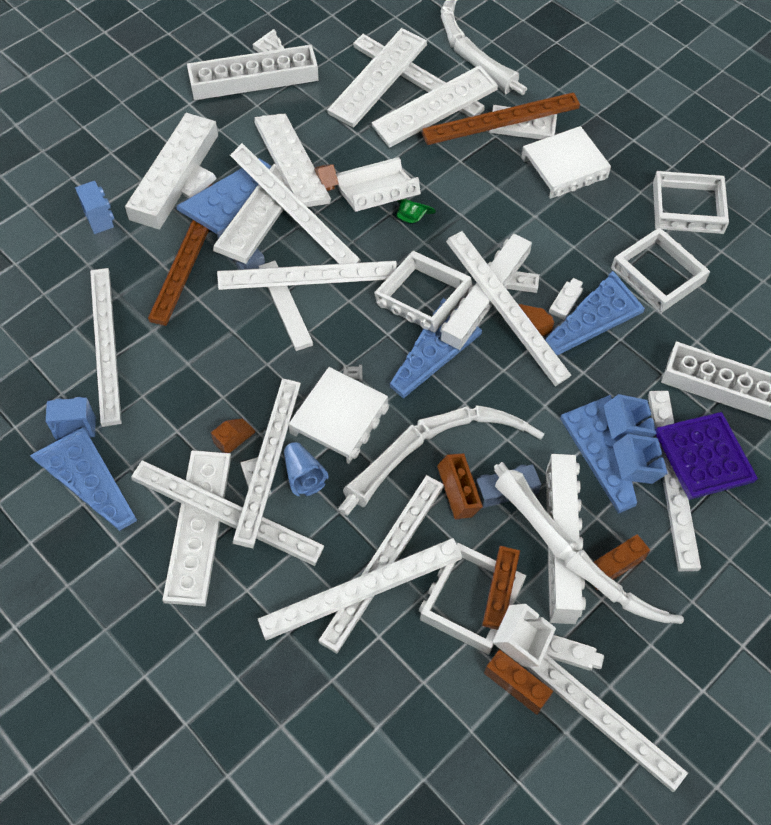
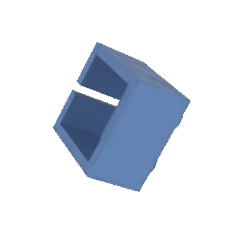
M95 181L75 187L93 233L97 234L113 228L112 220H114L112 211L108 210L111 208L108 199L103 198L105 194L102 187H98Z
M618 394L603 405L613 440H620L627 434L653 437L657 434L653 418L644 421L651 416L647 400Z
M76 397L74 399L47 401L46 423L55 440H60L82 427L85 428L89 437H95L96 416L87 398Z
M627 434L613 444L622 480L653 484L668 474L663 457L658 458L647 466L648 463L662 455L658 438Z

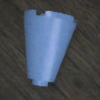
M300 443L288 444L284 449V458L290 489L296 496H300L299 494L310 496L317 493L325 486L324 481L329 477L326 469Z

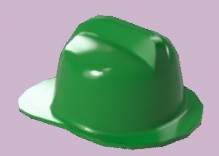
M407 199L397 200L399 203L397 217L405 222L416 223L420 221L424 214L436 213V210L430 206Z

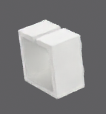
M527 604L509 605L492 643L523 667L540 666L556 628L543 617H539V614Z

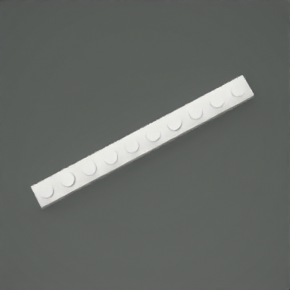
M362 34L353 43L354 48L372 59L385 47L365 34ZM412 62L401 74L402 77L427 92L446 83ZM476 101L459 111L469 117L480 115L484 111V105Z
M243 143L230 155L339 264L359 263L361 261Z
M463 231L448 238L447 244L556 387L571 376L570 372Z
M396 261L224 270L217 271L218 288L222 290L386 280L397 269Z
M108 268L90 271L102 427L122 424L111 281Z
M282 378L233 544L254 548L289 427L288 424L291 420L301 383Z
M649 391L648 399L655 429L674 424L669 392ZM659 442L662 455L659 458H664L668 472L667 475L662 477L678 571H699L701 565L689 500Z
M144 461L140 462L131 476L133 481L237 529L243 507ZM262 517L256 539L311 565H316L324 545Z
M426 475L361 576L398 560L442 491L444 484ZM374 596L338 610L320 637L319 643L337 654Z
M452 538L263 616L258 621L264 638L269 640L461 560L462 555Z
M546 653L540 666L526 667L668 789L674 792L688 772Z

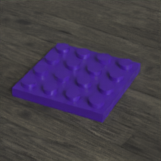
M722 412L655 429L656 436L688 500L754 483L758 479Z

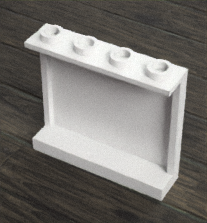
M581 126L523 146L521 158L524 162L530 160L550 188V199L608 178L611 165Z
M399 157L336 174L339 182L337 185L338 190L355 212L421 194L419 178L411 179L402 170Z
M328 367L289 422V432L294 436L301 433L345 456L347 463L350 464L351 460L356 459L359 455L361 445L367 443L371 430L377 428L381 415H385L388 411V396Z

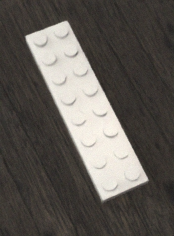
M401 28L327 109L328 114L354 128L427 46V40Z
M479 65L372 122V127L390 148L422 131V128H427L498 90V85Z
M286 114L255 117L254 123L287 188L306 207L330 204L331 198L324 185L321 184L314 170L315 168Z
M273 164L269 170L286 186L276 164ZM258 184L215 243L213 251L246 264L284 208Z
M191 451L186 481L224 499L231 454ZM182 503L163 602L206 606L220 521Z

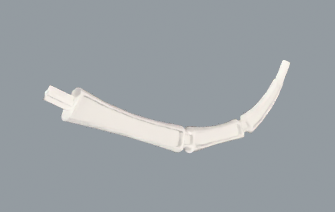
M446 0L441 8V19L446 29L450 46L454 47V51L473 66L477 67L480 65L505 94L515 90L519 94L524 95L527 87L518 82L519 73L496 62L482 52L468 37H465L463 31L458 27L454 16L455 5L458 0Z
M477 405L473 409L466 406L441 415L420 419L417 426L410 425L371 465L344 487L343 492L347 498L338 510L344 516H348L356 504L365 507L388 474L406 456L424 443V439L430 440L437 434L452 427L470 424L471 421L475 420L478 423L491 422L511 426L523 432L526 431L540 440L545 433L516 416Z
M503 462L494 466V471L499 476L495 487L528 519L556 558L565 561L566 568L590 582L613 603L620 602L623 609L657 622L683 623V616L660 610L632 593L624 592L623 587L597 567L584 550H579L576 547L577 543L545 511L522 473L508 470Z

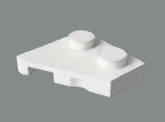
M274 29L253 43V49L259 53L284 49Z
M197 165L181 189V192L185 197L191 198L205 190L217 178L212 172Z

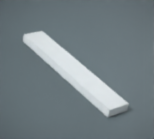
M276 261L259 266V268L278 267ZM267 287L295 350L298 351L313 346V341L288 287Z

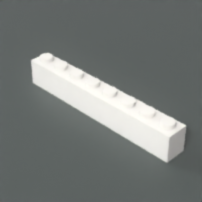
M514 233L510 239L505 240L502 250L497 251L493 262L488 263V266L504 287L507 286L516 271L526 260L532 242ZM478 283L470 287L467 297L461 299L458 309L452 311L450 320L447 323L444 322L440 329L442 333L441 341L458 350H461L493 305Z

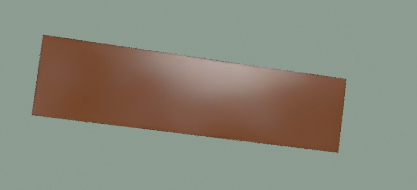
M499 546L482 624L484 627L498 630L509 607L520 550Z

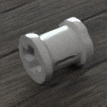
M362 364L359 366L343 365V374L352 379L362 381Z

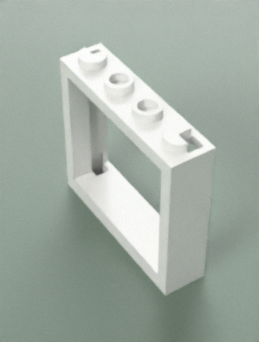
M656 172L653 181L655 229L660 227L665 230L725 233L729 224L724 176ZM661 187L715 191L717 217L663 213Z
M660 227L614 257L611 266L613 271L659 313L664 312L704 284L710 273L706 266L702 265ZM655 242L694 276L667 296L628 262V260Z
M412 251L375 291V297L378 306L381 308H386L395 315H400L409 322H414L423 329L435 333L452 311L457 308L461 299L468 295L472 281L470 276ZM415 269L457 288L432 317L390 297Z
M460 543L457 544L462 558L494 573L495 560ZM456 562L440 568L437 575L440 578L437 584L432 583L428 592L430 594L428 601L424 600L419 608V612H421L420 620L489 655L494 645L492 642L498 630L491 628L485 639L431 612ZM518 571L515 573L509 605L514 604L526 578V575Z

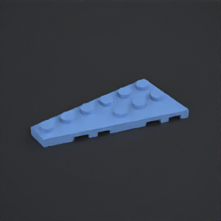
M259 159L268 169L272 167L268 163ZM241 168L177 205L176 210L217 234V232L226 228L256 189L258 183Z
M612 271L605 281L603 280L599 287L592 291L545 341L554 353L559 355L643 313L645 308L615 272Z
M444 298L441 300L438 309L445 303L446 300ZM450 316L444 322L447 323L450 320ZM442 325L435 333L423 329L412 351L409 352L405 362L400 366L392 379L390 387L399 396L405 398L482 334V330L477 326L461 350H458L441 341L442 333L440 329Z
M611 395L564 413L560 419L619 514L635 507L637 500L632 481L622 480L613 444L618 440L612 439L603 407L604 404L612 399Z
M84 427L30 455L35 462L117 530L120 531L137 521Z

